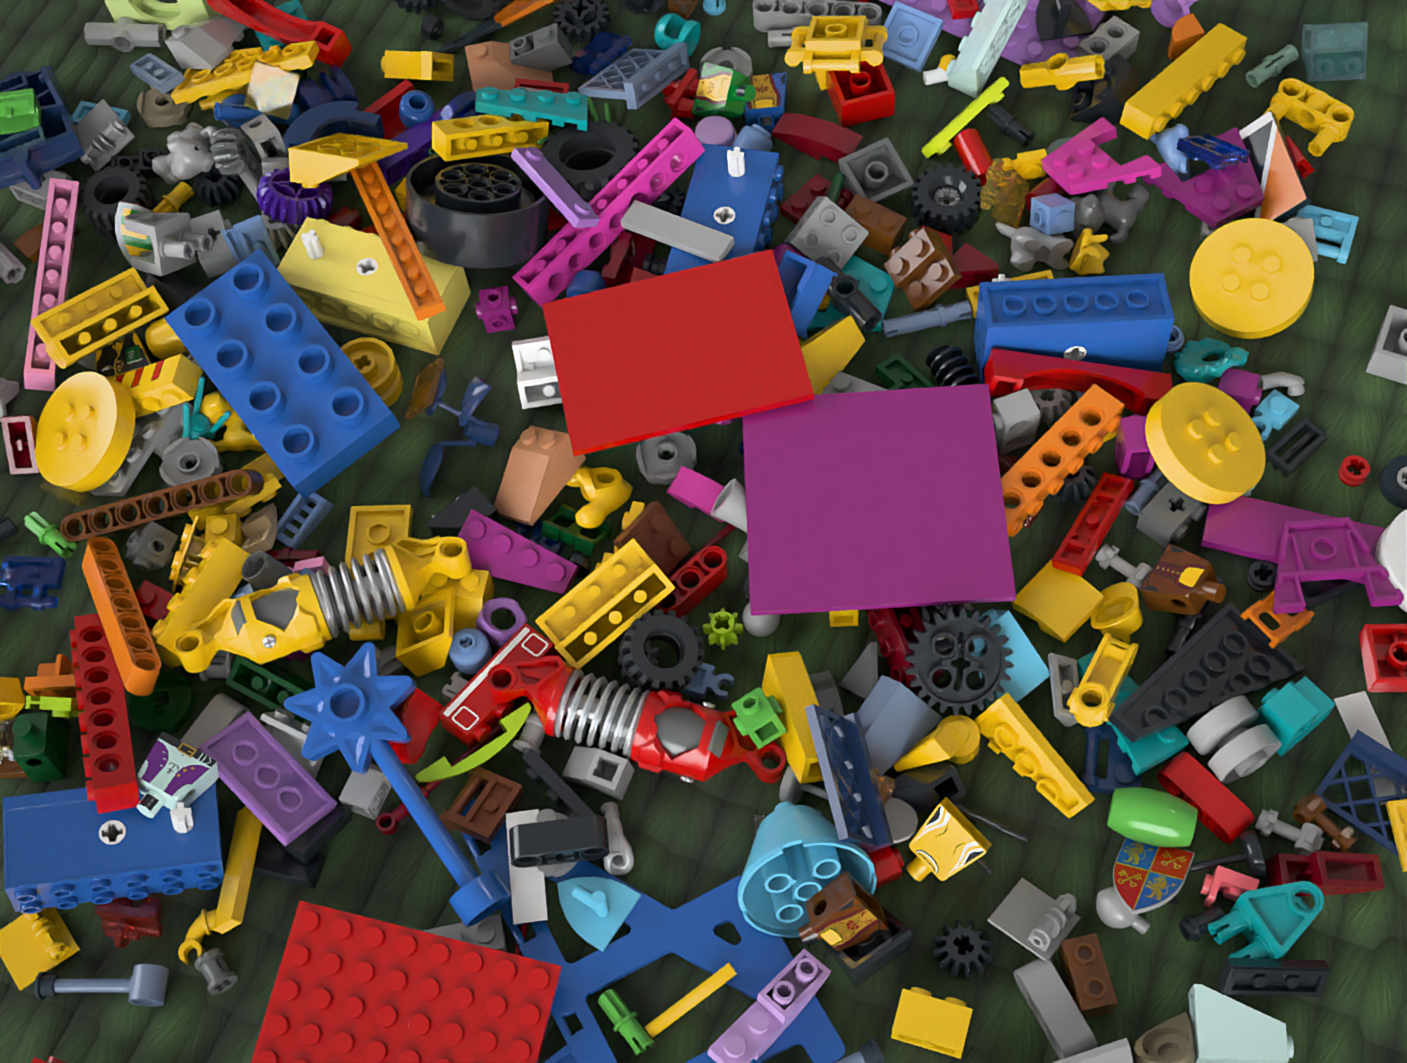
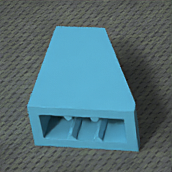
M991 609L983 613L979 620L985 615H989L991 617L989 627L997 623L1002 627L996 636L1006 635L1009 638L1002 647H1009L1013 650V653L1006 656L1005 659L1014 664V667L1004 669V672L1011 677V680H1001L999 683L1005 692L1001 693L994 690L992 694L995 701H997L1008 692L1017 703L1050 676V671L1010 611ZM973 639L975 653L980 652L984 648V639ZM979 672V675H980V681H981V678H982V673H981V672ZM987 698L984 699L985 707L989 708L993 703Z

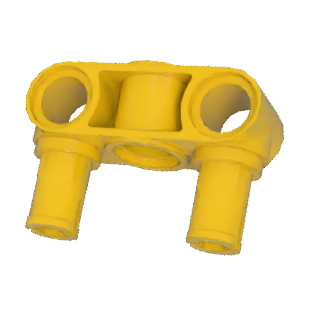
M1294 78L1284 79L1280 83L1278 91L1271 99L1270 107L1264 112L1265 114L1271 110L1276 114L1278 122L1282 117H1285L1302 128L1317 134L1308 146V151L1316 157L1322 156L1332 142H1340L1347 137L1354 118V111L1348 105Z

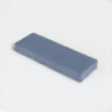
M151 53L146 54L129 66L135 76L162 94L167 93L185 81L180 71Z

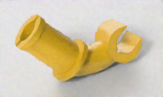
M202 909L201 914L190 926L185 942L180 945L178 950L180 959L187 965H189L187 955L190 950L195 948L198 958L205 953L201 942L205 934L208 936L214 931L213 925L217 909L211 911Z

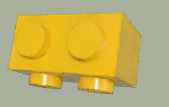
M911 987V990L902 989L891 1038L961 1059L973 1009L966 1007L964 1001L956 998L946 997L944 1001L931 997L932 993L922 988Z

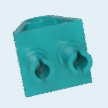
M1307 881L1246 891L1240 895L1229 914L1208 924V930L1211 936L1217 933L1218 936L1214 940L1220 945L1240 932L1244 934L1250 944L1230 954L1228 958L1282 959L1322 910L1324 895L1315 884ZM1303 892L1312 895L1314 899L1313 908L1310 909L1302 901V898L1295 896V894Z

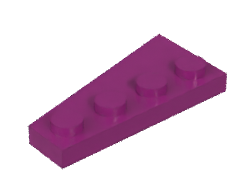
M471 509L457 536L462 538L467 544L472 569L489 571L493 577L567 594L580 569V566L473 509Z

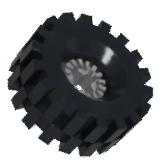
M951 163L947 164V168H942V164H937L933 171L930 167L925 169L924 175L920 173L917 176V181L913 183L911 214L913 218H916L915 223L919 227L924 224L928 228L952 236L953 232H957L959 236L964 234V228L971 230L974 222L977 223L979 221L982 209L983 187H981L979 178L974 179V172L970 170L968 173H965L964 166L959 165V168L955 169L953 168L954 164ZM944 200H949V206L947 204L944 206Z

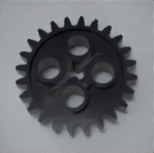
M960 606L957 615H954L952 610L946 607V617L941 618L935 611L933 612L935 622L932 624L925 619L921 620L925 627L923 632L913 629V633L918 640L917 642L907 641V646L914 651L904 655V659L912 662L913 665L906 667L904 670L906 674L915 675L909 681L911 687L921 685L916 692L917 697L922 698L929 695L926 701L929 707L938 701L940 713H943L948 706H951L954 716H957L960 707H964L967 714L970 715L972 705L974 704L980 710H984L982 700L985 698L992 703L996 702L992 694L994 690L1001 693L1005 692L999 683L1001 680H1011V677L1004 672V669L1014 667L1011 661L1005 659L1006 656L1013 653V650L1009 647H1002L1009 638L1006 635L996 636L1002 627L998 623L989 627L991 622L989 615H985L979 620V611L977 609H973L970 615L967 616L963 606ZM959 632H963L960 653L966 662H960L959 664L960 686L959 689L955 690L954 683L957 669L951 660L958 658L957 637ZM941 636L951 637V645L945 651L935 649V642ZM975 638H982L985 643L984 648L978 653L969 652V643ZM939 669L948 670L949 676L945 682L938 684L932 681L935 671ZM972 671L981 672L982 678L978 684L973 686L966 684V677Z

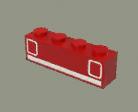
M526 623L438 713L442 727L470 749L478 742L482 743L488 738L492 727L499 719H503L511 713L513 704L520 698H515L506 703L494 700L490 696L487 683V673L490 668L501 663L515 662L518 660L519 655L533 659L556 656L554 643ZM501 679L495 683V686L503 688L508 686L510 681Z

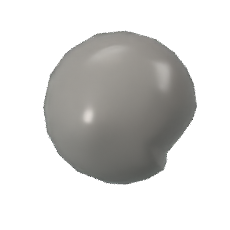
M749 602L744 608L742 622L745 629L751 635L764 637L776 631L781 616L780 614L751 616Z
M1114 886L1107 887L1098 893L1096 911L1104 924L1116 929L1132 926L1141 934H1144L1149 929L1150 923L1139 914L1132 915L1117 896Z

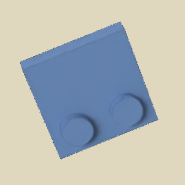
M895 1L883 25L889 33L887 41L883 44L884 58L921 73L945 24L944 21Z

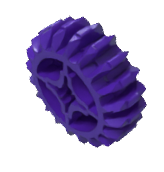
M286 167L284 170L274 169L273 172H266V175L261 177L258 183L256 197L259 209L264 212V215L271 216L273 221H282V224L303 225L307 217L324 220L325 217L329 216L333 205V191H331L330 184L325 181L319 183L317 188H304L302 183L290 182V170Z

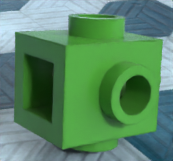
M760 687L731 704L737 714V717L733 719L736 727L743 737L748 734L758 749L787 732L778 716L783 712L782 708L773 695L767 698Z

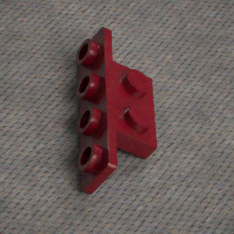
M621 231L618 241L612 244L610 262L605 264L602 270V278L605 281L606 288L623 285L634 267L642 270L645 256L653 254L658 241L633 231L630 233Z

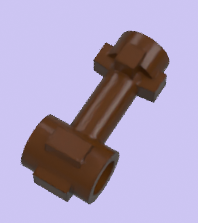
M1310 794L1308 797L1304 796L1294 806L1295 810L1292 812L1294 819L1300 825L1314 823L1332 839L1329 845L1335 851L1339 849L1345 853L1358 839L1353 835L1354 831L1347 826L1342 830L1323 813L1327 806L1318 795Z

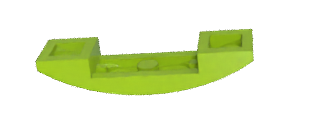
M526 703L499 721L498 724L504 734L451 767L445 756L416 774L415 777L418 782H433L453 778L488 761L503 749L520 730L530 713V704Z

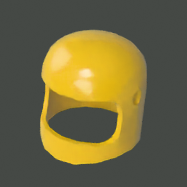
M164 318L152 322L147 327L145 332L146 344L155 357L165 360L179 354L190 353Z

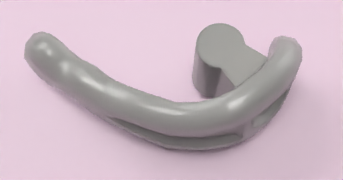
M606 802L600 807L601 813L607 819L610 848L609 855L603 858L604 868L611 875L622 876L632 869L634 855L631 845L623 834L618 804Z

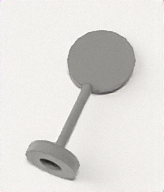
M789 765L780 786L779 799L781 803L791 802L796 804L805 791L829 800L826 790L809 783L800 784ZM881 797L893 842L900 843L909 839L916 832L918 825L915 810L908 803L900 799Z

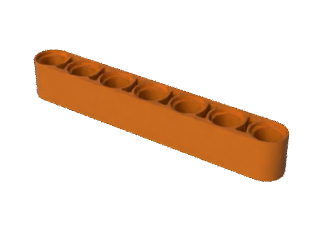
M93 536L88 540L82 562L84 576L124 687L131 694L137 696L150 695L156 685L161 668V660L116 544L107 537Z

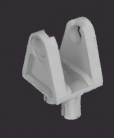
M135 213L124 217L126 230L150 236L153 243L154 251H142L139 256L130 255L131 266L137 270L157 276H164L195 263V251L208 252L213 248V238L211 235L192 233L189 213Z

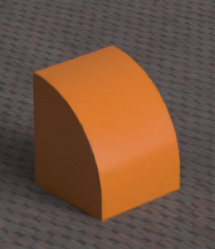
M1193 13L1183 16L1173 26L1168 47L1170 60L1180 57L1205 34Z

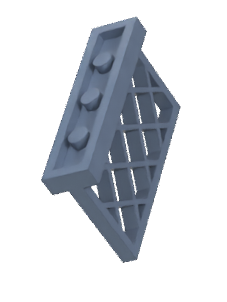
M676 42L667 50L632 48L579 87L578 91L581 95H587V97L626 100L628 109L637 110L690 69L686 42Z

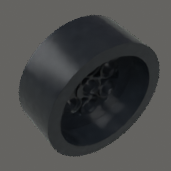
M437 154L419 161L408 171L406 176V224L419 252L423 255L454 266L498 268L527 261L533 258L547 244L550 200L513 160L511 155L495 154L445 161Z

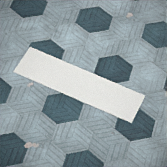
M1365 691L1334 699L1351 739L1357 730H1360L1392 751ZM1370 768L1371 774L1378 773ZM1386 777L1373 779L1377 797L1396 795L1392 781ZM1401 788L1402 794L1407 793L1406 790Z
M539 809L506 813L513 925L548 920L544 872L539 871L537 867H514L511 865L510 828L520 824L536 823Z

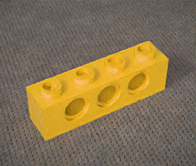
M516 113L511 118L487 114L433 121L432 149L445 161L513 152L514 148L535 147L538 149L542 145H538L537 141L548 136L549 121L544 118H540L536 122L526 121L520 114Z

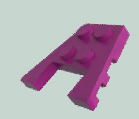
M1236 127L1216 136L1213 141V146L1224 157L1226 162L1185 182H1182L1169 165L1164 162L1160 164L1161 177L1151 179L1150 175H1145L1142 177V180L1149 186L1153 183L1162 189L1161 194L1171 199L1174 197L1186 205L1185 210L1214 229L1261 206L1265 197L1239 130Z
M1349 517L1286 521L1281 531L1272 608L1273 614L1304 611L1306 604L1300 582L1363 578L1371 607L1401 605L1404 595L1399 588L1395 589L1388 579L1389 573L1383 565L1379 566L1370 554L1372 549Z

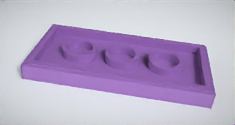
M250 711L197 747L199 752L217 761L219 778L285 847L336 808L337 802Z

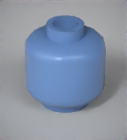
M757 124L744 126L733 142L732 147L770 152L773 147L770 139L772 135Z
M464 628L453 635L448 653L455 668L467 675L477 674L492 658V649L486 635L474 628Z

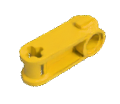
M1105 633L1078 688L1074 687L1067 701V706H1070L1069 711L1074 714L1078 723L1087 727H1096L1102 725L1104 721H1109L1108 718L1116 706L1114 701L1133 664L1139 644L1132 643L1130 645L1112 638L1111 633ZM1086 702H1093V703L1097 704L1098 706H1096V707H1089V706L1085 705V703H1086Z

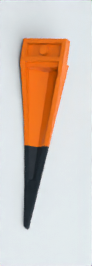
M513 0L497 12L493 18H489L471 31L434 52L450 54L561 0Z

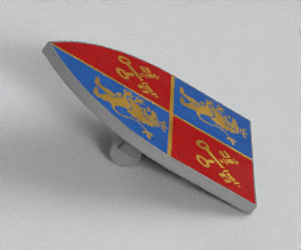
M1125 838L1113 867V885L1117 896L1132 915L1147 912L1164 905L1181 890L1195 853L1178 848L1155 847Z

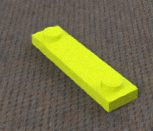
M1000 77L985 89L922 148L921 152L926 158H929L935 152L939 156L952 145L949 140L988 104L997 103L1005 96L1002 91L1009 85V82L1004 77Z

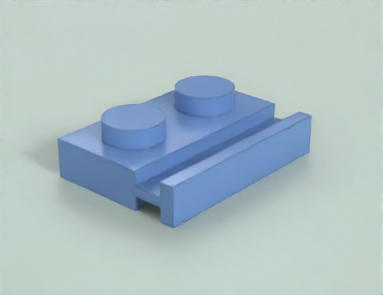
M260 215L233 225L234 228L230 230H221L236 264H239L259 248L274 266L281 263Z

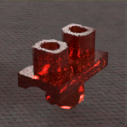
M128 897L115 898L110 903L97 905L95 913L101 917V927L103 930H106V936L113 937L116 948H126L131 940H140L141 936L161 937L164 930L160 922L163 907L158 898H143L139 908L132 907L133 901Z

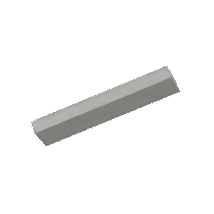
M637 200L633 202L620 220L622 227L714 263L723 261L735 244L733 236Z

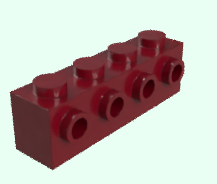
M916 606L865 609L868 615L869 626L875 632L880 652L886 658L891 670L892 679L902 683L916 695L921 685L911 687L909 681L915 675L906 674L904 670L906 667L913 665L912 662L904 659L905 654L913 653L914 651L907 646V641L917 642L918 640L913 633V629L922 632L925 630ZM939 669L935 671L932 677L934 683H937L945 674L944 670Z

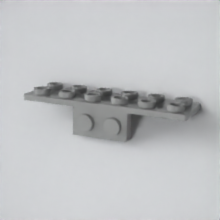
M191 353L184 354L186 358L202 369ZM186 401L138 417L135 420V429L130 448L121 466L108 481L100 487L91 490L90 493L94 496H124L151 453L154 451L161 457L164 450L170 444L182 438L184 430L183 405L189 403ZM189 404L191 417L193 412V406Z

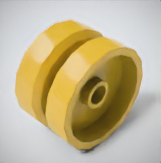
M358 338L342 346L340 349L385 405L389 407L396 402L402 393L404 381L392 349L384 341L376 338Z

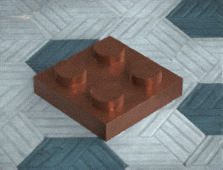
M659 501L651 502L613 542L619 550L634 538L665 576L692 549Z

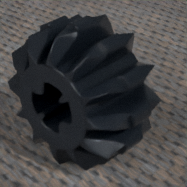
M215 162L209 172H201L196 175L197 180L194 181V188L203 204L207 203L211 208L218 204L223 209L225 203L233 204V198L240 197V190L243 187L239 175H222L219 169L215 167Z
M1087 457L1084 458L1081 468L1075 474L1069 473L1063 479L1064 483L1055 495L1049 494L1051 499L1060 497L1062 505L1066 503L1067 499H1070L1076 505L1079 502V498L1087 499L1089 497L1090 490L1095 487L1096 480L1094 478L1095 469L1093 466H1088L1089 461ZM1048 463L1050 467L1057 466L1054 463Z
M955 919L954 930L944 924L941 928L944 936L936 935L934 938V944L938 948L933 950V957L943 959L939 964L941 971L949 967L952 968L951 978L953 979L957 978L959 971H963L965 980H971L972 970L982 975L985 970L983 964L991 963L992 956L987 951L992 949V941L983 940L987 933L985 928L979 929L976 932L973 931L975 925L973 920H970L967 928H964L960 919ZM960 944L968 946L965 955L958 953Z

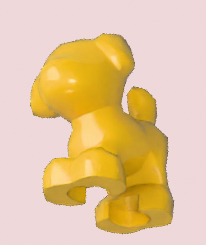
M219 390L203 397L200 414L205 415L209 419L211 427L226 411L231 412V416L221 426H227L223 439L218 442L208 439L215 446L218 453L227 450L233 452L254 450L266 453Z

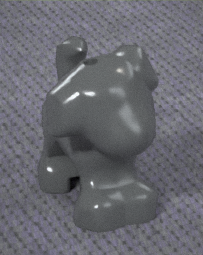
M1115 181L1107 183L1108 188L1091 191V195L1086 197L1078 195L1070 198L1069 200L1075 203L1074 237L1078 239L1085 228H1091L1094 235L1099 231L1104 222L1117 231L1116 234L1109 237L1110 242L1117 245L1121 244L1127 239L1128 232L1134 225L1137 216L1145 210L1146 201L1149 199V192L1141 185H1134L1128 192L1126 201L1122 202L1113 195Z

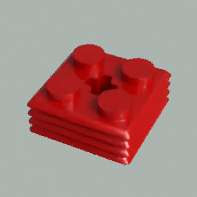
M1365 624L1359 633L1367 690L1369 692H1407V624ZM1394 654L1398 655L1400 660L1396 659Z

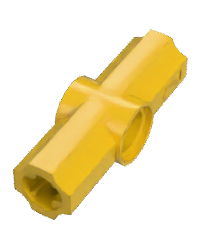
M1057 53L1045 62L1022 65L1019 71L1020 82L1023 88L1055 85L1058 90H1067L1080 81L1103 79L1105 61L1102 55L1097 54L1069 58L1066 53Z

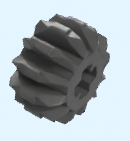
M224 128L214 132L210 138L212 145L210 150L215 161V167L219 169V172L222 175L233 176L247 172L251 164L249 159L251 154L246 137L242 135L240 129Z

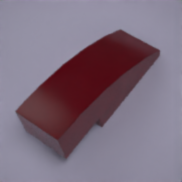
M785 112L771 133L773 137L818 161L824 156L837 164L839 159L857 150L863 137L845 127L826 120Z
M1316 851L1311 855L1278 853L1265 861L1268 887L1307 881L1315 884L1324 896L1364 893L1385 889L1379 856L1376 854ZM1303 892L1295 894V896H1312L1309 893Z

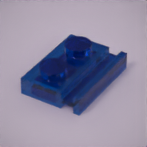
M1207 133L1203 137L1195 135L1179 138L1177 150L1186 153L1189 159L1205 161L1209 163L1208 166L1216 170H1225L1228 166L1238 165L1240 161L1248 163L1250 151Z

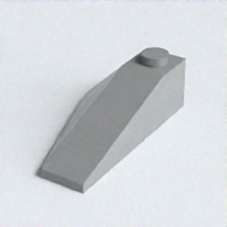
M220 14L186 26H178L171 32L172 36L165 43L181 68L213 69L234 50L231 44L234 41H241L244 37L242 31L249 27Z

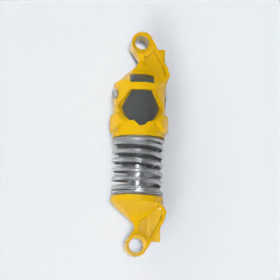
M440 536L428 540L399 537L392 544L383 546V549L375 550L374 556L379 570L377 573L369 555L364 553L362 558L367 576L364 575L359 561L354 557L351 560L356 580H353L347 564L342 561L339 565L341 572L337 573L334 567L329 566V576L325 575L321 570H318L316 575L312 572L310 575L308 573L304 575L299 573L289 574L280 578L277 585L272 588L262 589L236 599H223L208 617L191 623L192 626L176 637L174 648L183 667L190 673L206 670L210 666L212 658L219 650L246 657L259 665L285 657L299 650L304 653L313 652L324 647L325 642L332 640V637L337 638L338 630L343 629L344 632L349 633V623L353 622L356 628L360 629L362 626L361 614L366 623L371 625L373 622L371 607L376 617L381 621L385 617L383 604L389 615L393 617L396 614L395 602L402 613L405 610L407 612L415 610L420 594L434 573L445 574L453 579L467 576L472 569L467 544L459 537L447 536L440 538Z

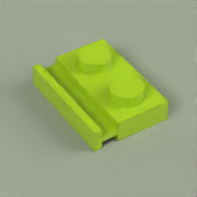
M26 696L25 709L52 710L51 716L78 717V713L85 712V710H78L77 698Z

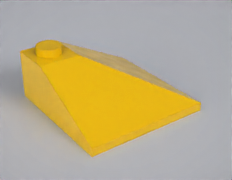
M339 132L288 148L290 182L302 183L304 188H317L319 183L408 149V143Z

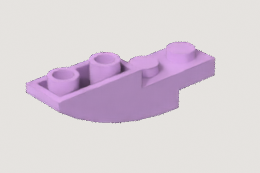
M803 949L758 994L757 1001L709 1047L708 1055L717 1063H750L753 1059L757 1061L807 1005L828 978L831 971L806 949Z

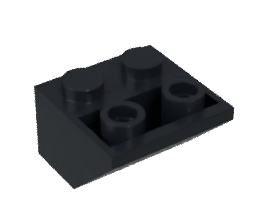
M1120 54L1105 60L1103 79L1080 81L1074 85L1069 119L1075 122L1093 124L1098 119L1104 117L1112 125L1119 123L1126 101L1137 93L1140 73Z

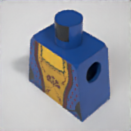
M786 72L748 76L751 80L750 85L755 87L756 96L753 101L745 103L742 116L746 126L757 124L770 134L772 133L782 114L786 113Z

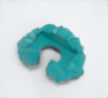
M1206 337L1200 341L1189 340L1182 352L1174 354L1176 357L1174 365L1177 370L1176 372L1187 382L1206 384L1213 381L1216 377H1221L1223 372L1230 367H1243L1246 364L1249 352L1240 347L1231 348L1228 343ZM1212 354L1219 358V360L1211 362L1202 361L1205 357Z

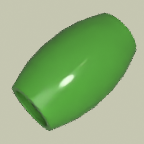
M1140 787L1115 788L1106 826L1122 836L1139 843L1165 848L1188 847L1194 835L1198 809L1166 792Z

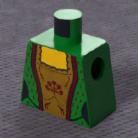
M704 62L692 113L703 119L709 116H722L727 119L740 117L744 112L745 103L754 100L756 96L755 87L750 85L751 80L749 77L734 69Z

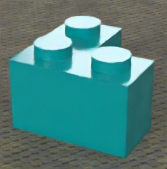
M1304 676L1296 684L1293 681L1288 682L1280 691L1276 687L1269 691L1261 700L1263 705L1257 710L1259 717L1253 727L1261 724L1269 726L1281 742V746L1276 752L1282 757L1329 716L1335 703Z

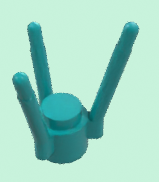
M200 377L198 381L191 417L189 404L183 405L184 430L182 438L189 437L190 440H199L198 437L214 439L216 432L231 416V412L226 411L211 427L209 419L205 415L200 414L205 383L204 377Z

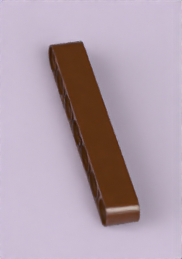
M254 469L228 471L70 514L61 522V533L69 541L89 540L93 536L104 537L140 527L151 521L156 523L256 496L263 490L264 479L262 474ZM244 476H246L248 479V487L246 490L242 487V479ZM216 484L220 487V495L218 497L214 493ZM189 491L191 492L193 498L191 504H189L187 501V494ZM161 499H163L165 503V508L163 512L161 511L159 506ZM134 506L137 509L136 519L132 515V510ZM107 514L110 518L109 526L105 522ZM79 522L83 525L82 533L79 531Z

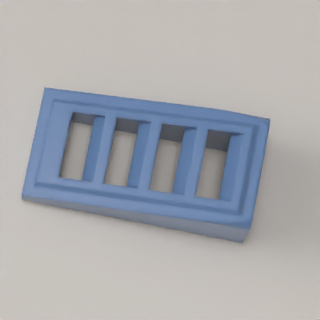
M315 492L305 500L298 493L277 523L276 540L296 550L328 515L334 505ZM311 501L316 504L314 509L308 506ZM303 510L309 514L307 519L299 515ZM297 520L302 526L298 529L291 523ZM289 529L295 536L291 539L283 532Z

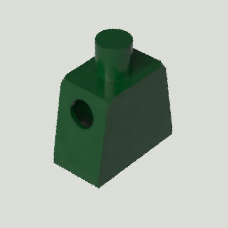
M51 712L19 715L12 727V732L15 735L14 760L34 783L66 779L70 722L61 717L51 716Z

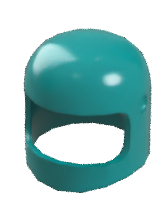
M668 13L662 16L656 25L654 33L655 42L662 50H667L676 42H686L689 58L698 45L701 24L695 20L687 21L680 17L679 14Z

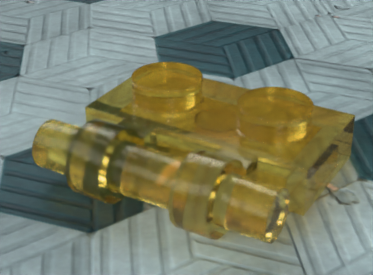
M995 158L992 165L987 169V182L980 192V207L988 210L993 204L992 216L998 222L1018 229L1026 202L1025 196L1029 191L1030 185L1014 168L1005 171L1003 169L1004 161L1000 158Z

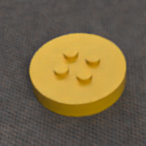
M1261 218L1241 219L1226 224L1214 231L1198 248L1190 269L1191 294L1195 307L1201 317L1219 332L1241 339L1264 338L1289 327L1306 309L1314 286L1313 260L1305 242L1287 226Z
M82 372L68 378L54 391L39 418L34 450L37 467L47 481L73 491L87 492L100 487L115 474L128 453L135 429V408L127 388L120 382L101 374Z
M1182 383L1173 387L1154 403L1149 410L1145 430L1150 452L1156 464L1169 481L1188 496L1209 504H1225L1239 498L1261 479L1265 469L1266 458L1260 433L1247 412L1223 391L1203 383Z

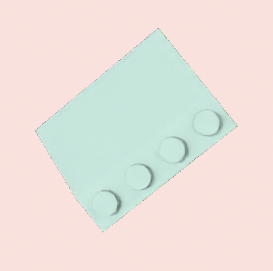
M984 0L983 3L986 5L982 12L978 11L975 14L971 23L973 29L969 37L965 35L959 45V56L956 60L952 59L947 67L948 86L974 98L980 95L1022 16L1028 0Z

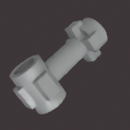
M1105 544L1095 557V560L1099 562V566L1105 570L1108 566L1113 567L1128 577L1126 582L1134 584L1138 594H1141L1139 588L1152 571V568L1145 563H1140L1137 568L1118 556L1120 549L1114 545L1110 547Z
M1262 809L1254 827L1261 830L1260 834L1269 837L1272 831L1296 842L1293 849L1299 855H1311L1320 850L1324 840L1321 828L1310 823H1304L1302 828L1298 829L1278 820V812L1272 809L1269 811Z

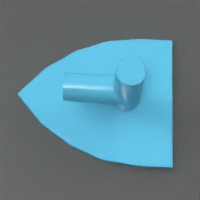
M576 877L557 883L559 902L566 920L580 937L602 952L641 897V894L612 879Z

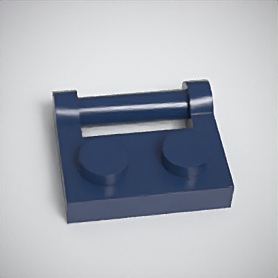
M1103 724L1096 727L1084 726L1083 734L1086 736L1083 775L1079 776V780L1085 785L1086 789L1092 792L1113 795L1115 788H1141L1142 774L1136 776L1131 767L1133 762L1127 752H1122L1117 743L1118 736L1113 727L1104 726ZM1100 740L1109 741L1105 779L1096 776Z

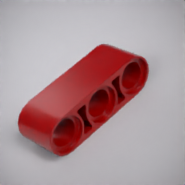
M709 546L698 553L669 578L675 589L656 604L654 609H663L664 615H667L669 610L676 611L675 617L679 619L690 612L728 577L729 571L725 551L718 546ZM711 563H719V564H720V565H719L718 567H716V568H709V567H708V565L711 564ZM688 583H697L693 588L685 587ZM667 602L674 603V605L670 608L661 607L664 603Z
M1184 751L1179 752L1156 774L1158 781L1165 790L1198 809L1197 819L1219 840L1226 844H1231L1255 821L1253 813L1241 800L1194 757Z

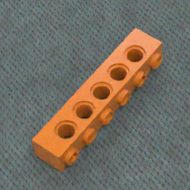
M1093 384L1001 478L1004 505L1013 504L1016 506L1013 509L1004 506L1008 536L1014 537L1022 528L1023 521L1029 514L1031 516L1037 514L1043 506V500L1049 494L1055 495L1064 483L1063 479L1069 473L1075 474L1081 468L1084 458L1089 453L1094 454L1098 451L1104 442L1103 438L1109 432L1113 434L1118 430L1124 408L1123 403L1096 384ZM1086 422H1091L1096 425H1087ZM1071 442L1076 444V446H1069L1065 443ZM1045 463H1054L1057 466L1050 467L1047 466ZM1032 483L1035 484L1036 487L1031 488L1025 486L1024 484Z

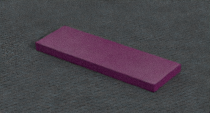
M1240 496L1236 500L1225 504L1208 503L1201 546L1278 564L1281 531L1286 521L1338 517ZM1352 521L1372 549L1370 554L1375 559L1378 540L1386 528ZM1363 578L1345 579L1364 584Z

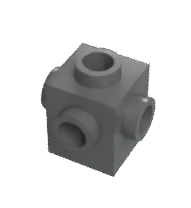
M153 521L143 524L139 527L138 531H134L129 537L126 544L129 549L125 558L132 561V565L135 568L144 572H151L166 567L174 555V552L171 550L178 535Z

